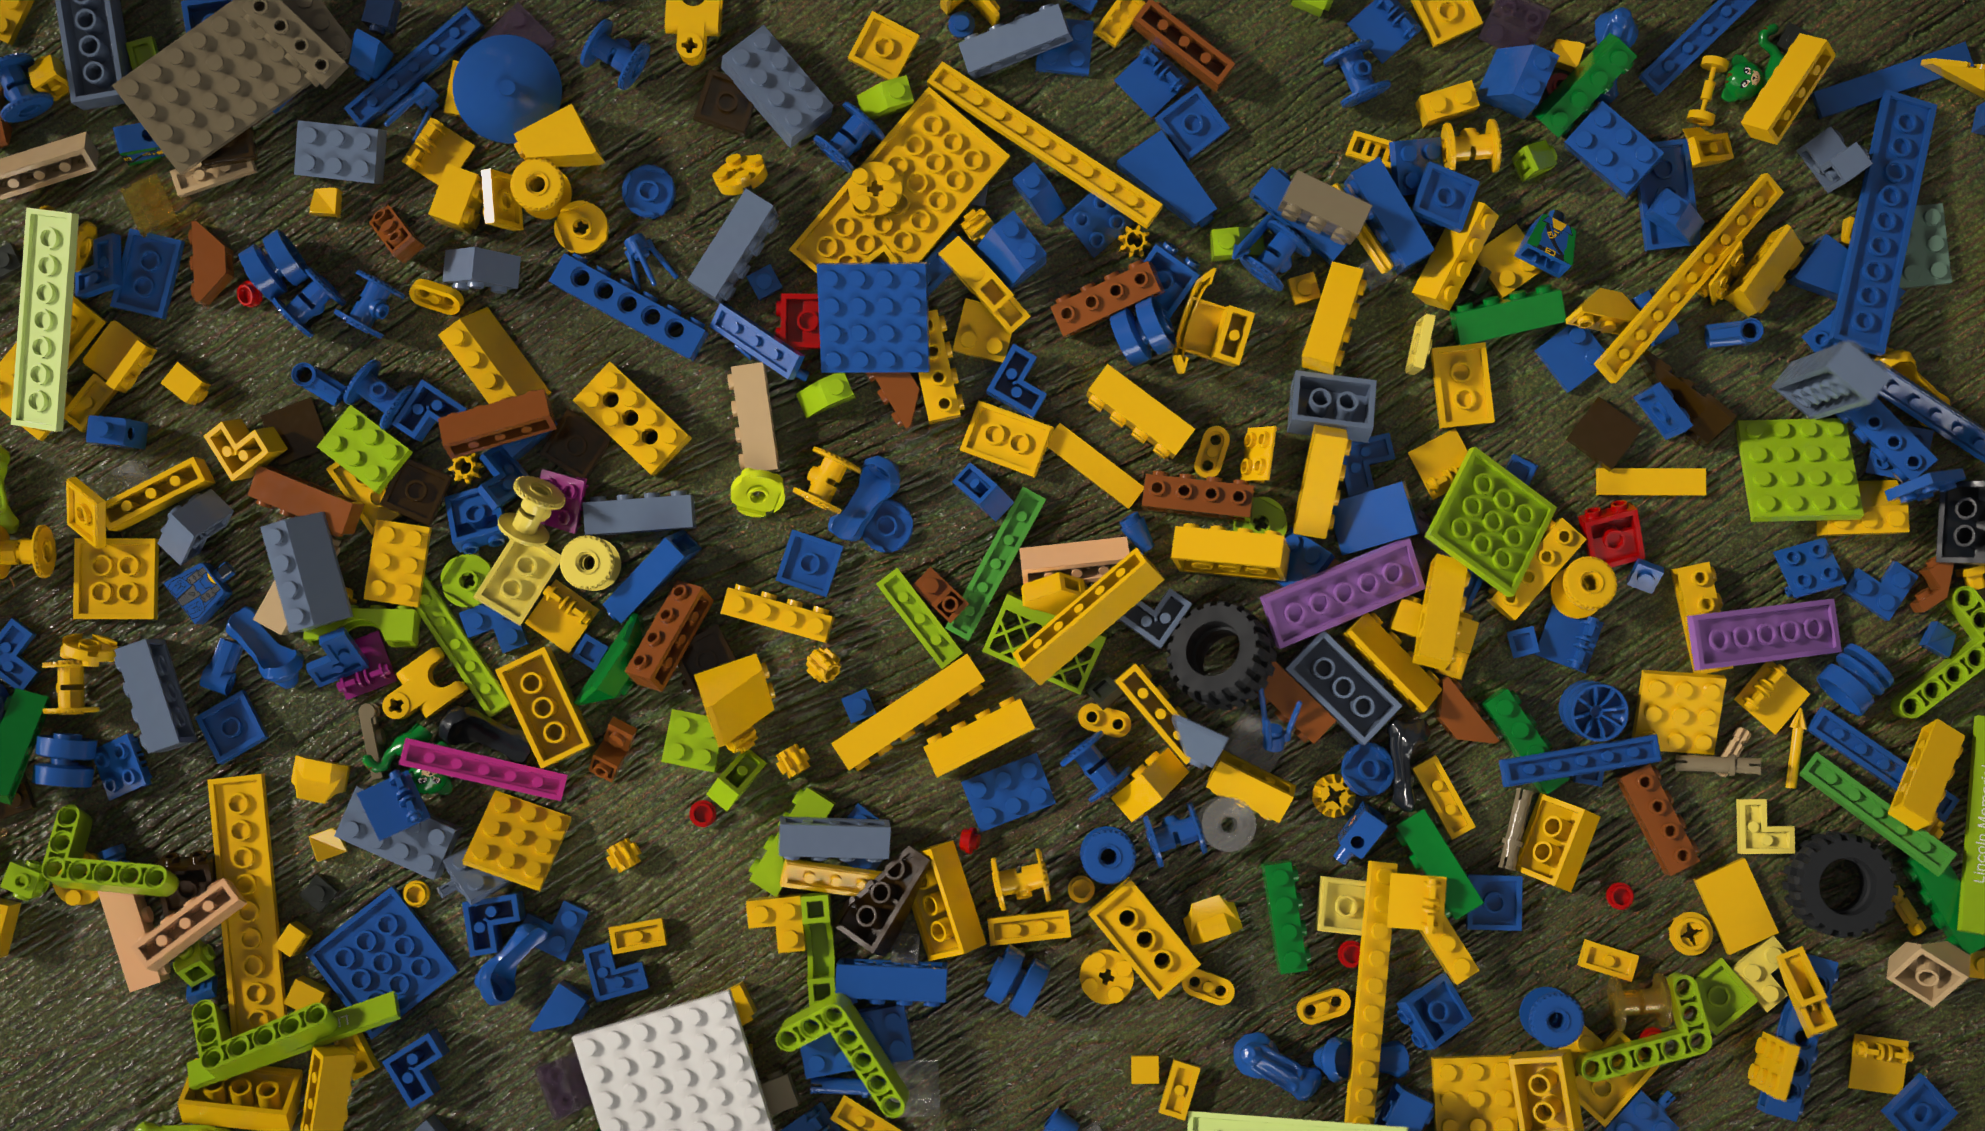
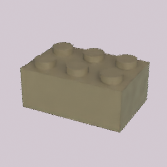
M1297 170L1277 211L1282 212L1281 216L1289 221L1296 222V220L1307 224L1306 228L1312 232L1320 234L1322 231L1331 235L1330 239L1340 245H1345L1346 243L1351 245L1359 235L1372 205Z

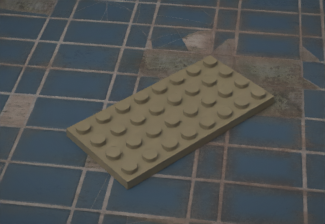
M232 0L112 85L180 175L191 170L312 84L304 76L307 71L301 65L295 68L284 57L287 52L280 45L275 49L264 38L267 33L260 26L254 29L243 18L246 13L242 10L241 6L247 0ZM281 0L343 60L350 57L352 40L321 0Z

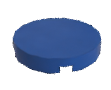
M644 164L638 166L639 168L627 174L622 184V196L626 206L633 214L642 218L654 219L664 215L671 209L675 201L676 187L673 179L665 169L656 165Z
M885 500L865 527L862 535L864 541L872 549L881 553H893L902 549L910 541L913 534L911 514L901 503L894 500Z
M1368 742L1365 745H1355L1345 753L1341 762V774L1344 783L1352 792L1360 796L1372 797L1381 794L1393 782V760L1387 750L1376 743Z

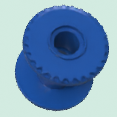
M604 19L588 37L581 53L580 63L587 68L598 58L604 63L611 65L612 68L621 72L618 88L627 90L644 69L651 47L647 42H642L633 51L628 40L624 38H611L613 22L609 19Z
M1365 39L1347 45L1332 53L1323 61L1325 67L1340 64L1352 93L1340 102L1343 108L1368 101L1391 87L1390 80L1374 82L1371 75L1372 66L1363 56L1364 52L1373 47L1374 42L1372 39Z
M15 53L0 57V83L4 89L5 98L10 102L0 112V116L5 122L18 123L30 120L45 113L53 105L54 99L52 95L47 92L34 93L25 75L28 72V68L34 65L35 62L30 54Z
M845 102L842 106L851 116L829 142L818 135L813 140L833 162L846 172L852 174L855 168L847 160L852 153L857 152L862 147L863 141L869 134L880 141L884 140L885 135L865 113L853 104Z
M1271 219L1267 226L1275 237L1268 244V248L1260 254L1257 260L1244 255L1240 257V262L1256 279L1269 288L1280 292L1284 289V285L1276 274L1278 272L1284 273L1291 268V256L1294 252L1309 257L1312 250L1296 232L1283 223Z
M307 265L303 269L312 281L288 305L276 297L272 299V303L293 326L311 338L315 334L306 322L312 316L323 313L325 304L331 298L343 307L346 301L330 282Z
M357 270L355 274L368 280L360 295V301L356 302L349 316L335 309L334 314L357 329L382 339L384 335L372 329L375 320L384 319L388 315L389 306L386 301L390 294L403 300L405 295L383 280Z
M373 359L356 373L347 386L343 399L347 405H352L360 398H364L381 410L384 414L380 420L379 427L387 431L394 427L392 425L393 421L416 388L413 385H409L400 393L392 389L387 383L377 378L381 369V362Z
M1098 731L1090 738L1084 740L1060 762V765L1064 767L1072 760H1075L1082 768L1084 774L1097 787V790L1088 798V801L1091 803L1114 789L1132 771L1131 767L1128 766L1117 774L1094 743L1104 735L1102 731Z
M1191 802L1186 803L1189 817L1185 819H1179L1176 815H1169L1162 820L1161 826L1152 828L1148 815L1143 817L1149 846L1159 868L1164 867L1161 852L1176 848V845L1179 844L1183 846L1197 841L1202 854L1207 853L1204 832Z
M1103 826L1092 830L1086 835L1081 844L1080 858L1085 871L1091 878L1100 883L1114 884L1124 880L1132 872L1136 862V851L1133 843L1123 831L1115 827ZM1105 849H1113L1115 851L1114 857L1109 861L1101 859V853Z
M1539 987L1530 991L1521 1002L1519 1010L1521 1024L1529 1035L1536 1038L1542 1044L1553 1048H1561L1572 1044L1580 1036L1584 1026L1583 1011L1576 1000L1553 987ZM1554 1013L1553 1018L1549 1021L1550 1015Z

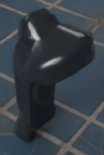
M451 705L446 709L445 717L439 724V736L451 745L477 742L503 753L511 762L526 764L531 752V746L524 731L516 730L497 722L471 707Z
M1394 717L1387 725L1394 769L1392 802L1404 812L1412 813L1415 808V797L1411 783L1410 759L1417 746L1428 740L1431 732L1424 719L1406 721L1401 717Z

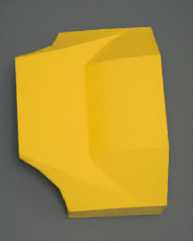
M1701 127L1682 129L1687 139L1692 168L1711 166L1734 159L1728 133L1712 134Z
M296 755L291 782L295 786L296 797L326 804L336 794L346 792L351 765Z
M1220 894L1191 903L1188 915L1182 918L1191 945L1205 943L1243 929L1234 901L1228 902Z

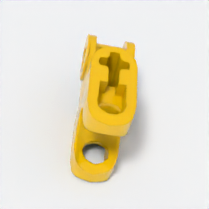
M666 0L665 32L666 34H677V51L685 64L690 66L701 64L706 57L707 36L720 37L723 0H704L703 3L697 6L687 5L683 0ZM694 45L696 48L692 49V53H688L687 50H690L691 46Z
M440 647L431 648L396 673L402 685L388 694L382 703V709L389 718L406 719L420 710L425 718L429 719L467 693L468 687L465 682L455 681L446 687H440L435 683L433 671L445 657ZM395 701H403L404 704L401 705L402 711L394 709L397 706Z

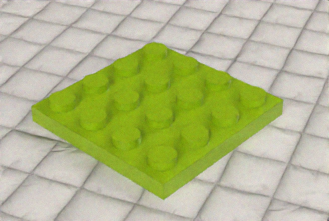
M1838 418L1737 421L1735 429L1751 522L1861 520L1864 512L1847 423L1843 424Z
M1472 447L1468 450L1425 537L1506 597H1512L1515 595L1557 507L1477 447Z

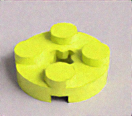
M745 468L731 485V501L737 506V510L746 516L764 517L766 512H770L773 509L775 513L783 506L785 501L783 479L779 474L766 470ZM756 491L763 492L760 493L758 496H754V492Z

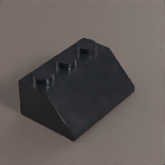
M1959 481L1956 483V488L1940 492L1936 562L1985 566V481Z

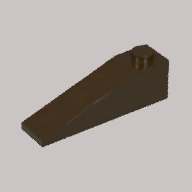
M1645 350L1637 359L1652 385L1661 382L1662 385L1667 386L1673 393V399L1677 405L1688 412L1693 426L1684 432V437L1691 444H1698L1699 446L1708 444L1737 417L1709 393L1706 396L1698 393L1694 387L1695 383L1688 378L1675 377L1674 369L1648 350Z
M908 846L886 865L885 870L875 879L868 881L863 890L856 896H851L845 902L832 926L872 954L886 957L902 930L932 860L913 847Z

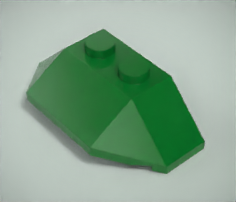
M638 612L632 613L574 700V704L578 706L615 699L621 695L626 696L631 690L634 682L631 681L632 679L625 672V669L638 649L643 637L646 635L641 614Z

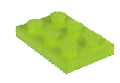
M352 405L346 409L317 446L318 449L379 495L413 453Z

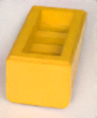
M1354 130L1345 156L1367 164L1379 157L1380 151L1383 148L1385 152L1381 160L1388 172L1392 174L1391 162L1388 161L1390 159L1389 142L1393 141ZM1360 141H1365L1362 152L1358 153L1357 149ZM1371 144L1375 145L1372 155L1368 156Z

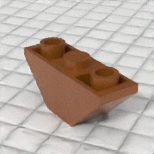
M389 204L384 209L378 210L372 220L369 221V224L391 254L404 264L425 246Z
M191 221L192 229L188 233L189 242L193 248V256L190 257V268L194 272V282L191 283V295L195 302L205 306L210 305L235 277L234 253L229 246L205 225L198 221Z
M865 372L870 382L876 380L881 389L877 393L884 405L890 403L895 412L891 416L899 428L904 426L907 431L910 430L920 396V389L910 372Z
M1443 676L1439 679V686L1442 688V691L1437 696L1435 718L1450 737L1457 740L1493 744L1500 741L1495 735L1498 733L1495 726L1489 720L1484 721L1478 714L1481 711L1478 705L1471 698L1467 700L1461 693L1464 690L1461 684L1454 677L1450 679L1448 676Z

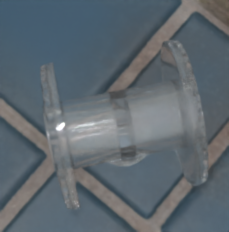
M1217 796L1208 800L1198 813L1206 843L1220 851L1235 852L1241 850L1254 837L1256 831L1255 815L1252 809L1240 799ZM1225 817L1231 819V826L1227 830L1221 828V822Z

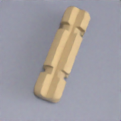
M1737 727L1732 735L1734 738L1729 740L1720 757H1730V754L1739 757L1745 747L1743 744L1748 742L1751 733L1745 728ZM1729 773L1716 774L1721 777H1727Z

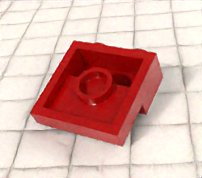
M781 293V301H776V317H781L780 327H776L775 336L796 350L820 349L818 294Z
M1618 500L1611 503V508L1601 510L1599 507H1592L1586 509L1584 515L1578 516L1581 534L1587 539L1584 543L1586 544L1588 556L1605 561L1611 568L1635 562L1638 558L1646 559L1638 509L1631 503H1627L1625 500Z

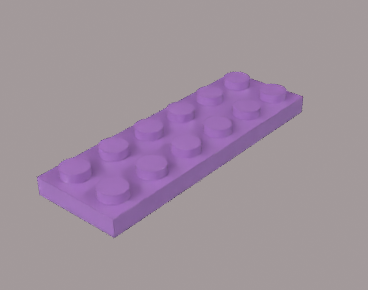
M1405 537L1260 597L1276 647L1281 649L1426 588L1411 540Z
M1834 598L1687 616L1694 671L1842 652Z

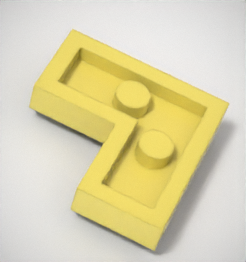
M1736 799L1737 853L1795 854V826H1767V799Z
M1775 936L1763 940L1731 967L1759 1000L1757 1003L1765 1012H1769L1788 996L1771 975V973L1779 968L1776 956L1787 952Z

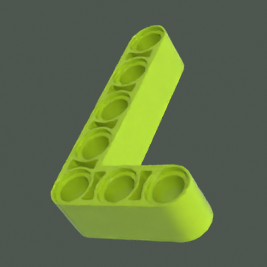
M1973 587L1949 588L1948 597L1944 599L1945 605L1971 640L1892 699L1891 710L1897 717H1920L1985 668V602ZM1960 592L1965 596V601L1962 605L1957 599ZM1976 614L1981 617V623L1978 627L1974 623ZM1972 651L1976 655V661L1973 665L1969 661V654ZM1950 667L1954 670L1955 674L1951 681L1947 677V671ZM1929 683L1933 687V693L1930 697L1925 692V688ZM1907 699L1911 702L1912 706L1908 713L1904 710V702Z
M72 804L65 805L58 811L41 870L45 879L59 887L161 897H167L175 893L179 886L178 877L163 866L83 859L92 827L91 816ZM138 875L137 880L133 882L134 878ZM164 877L163 882L158 885L159 881Z
M1674 972L1666 978L1665 988L1677 1029L1579 1055L1575 1061L1577 1073L1588 1081L1598 1082L1707 1052L1712 1046V1036L1696 981L1691 976L1680 972ZM1684 979L1686 988L1683 992L1678 993L1676 985L1680 980ZM1692 1006V1017L1685 1019L1684 1010ZM1699 1033L1701 1036L1700 1043L1692 1046V1036ZM1669 1040H1673L1674 1049L1672 1052L1666 1053L1665 1044ZM1647 1047V1057L1639 1060V1050ZM1616 1054H1621V1064L1613 1067L1612 1058ZM1594 1061L1596 1064L1595 1070L1591 1074H1586V1064Z
M842 993L832 994L784 1020L776 1036V1043L780 1049L788 1052L794 1051L830 1032L881 1111L890 1118H896L903 1114L909 1100V1090L846 995ZM832 1007L838 1008L842 1013L834 1012ZM809 1020H815L819 1025H814ZM846 1030H851V1031H853L856 1035H855V1036H854V1035H850V1034L847 1033ZM786 1032H792L796 1037H791ZM861 1053L869 1054L871 1058H866ZM876 1075L884 1077L885 1080L878 1079ZM890 1098H896V1099H898L900 1102H899V1103L894 1102V1101H892Z
M208 999L201 1000L192 1010V1020L201 1066L219 1080L227 1079L329 1036L338 1027V1018L323 1003H313L231 1038L227 1015L214 1002Z

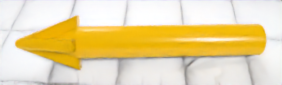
M1799 708L1790 725L1793 729L1786 788L1797 789L1804 729L1808 730L1802 708Z

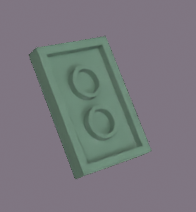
M1943 203L1916 206L1899 287L1908 289L1952 283Z

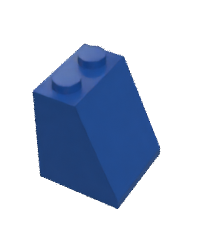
M1535 44L1498 48L1477 92L1478 100L1524 120L1538 105L1560 55Z
M1014 210L992 226L973 250L1010 291L1046 265L1047 253Z

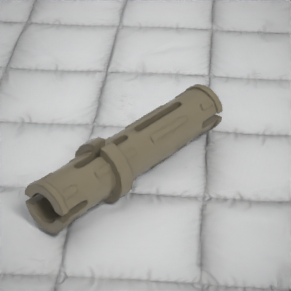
M1676 754V771L1729 773V776H1735V773L1761 775V767H1759L1761 766V758L1736 757L1734 754H1730V757Z
M1516 788L1506 837H1503L1501 842L1504 843L1498 867L1516 871L1520 847L1523 848L1524 846L1522 838L1532 795L1534 794L1533 791Z

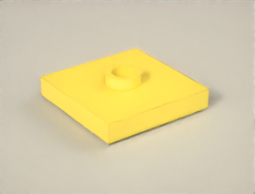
M1425 314L1415 324L1405 368L1406 374L1416 375L1424 369L1426 357L1430 354L1433 343L1431 335L1436 318L1435 315Z
M1320 876L1315 930L1361 936L1366 881Z

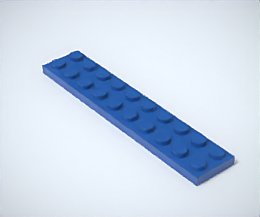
M1885 90L1883 93L1869 151L1870 160L1873 164L1865 169L1828 341L1838 344L1847 340L1849 342L1853 341L1859 344L1867 353L1877 356L1885 354L1934 124L1936 104L1891 90Z

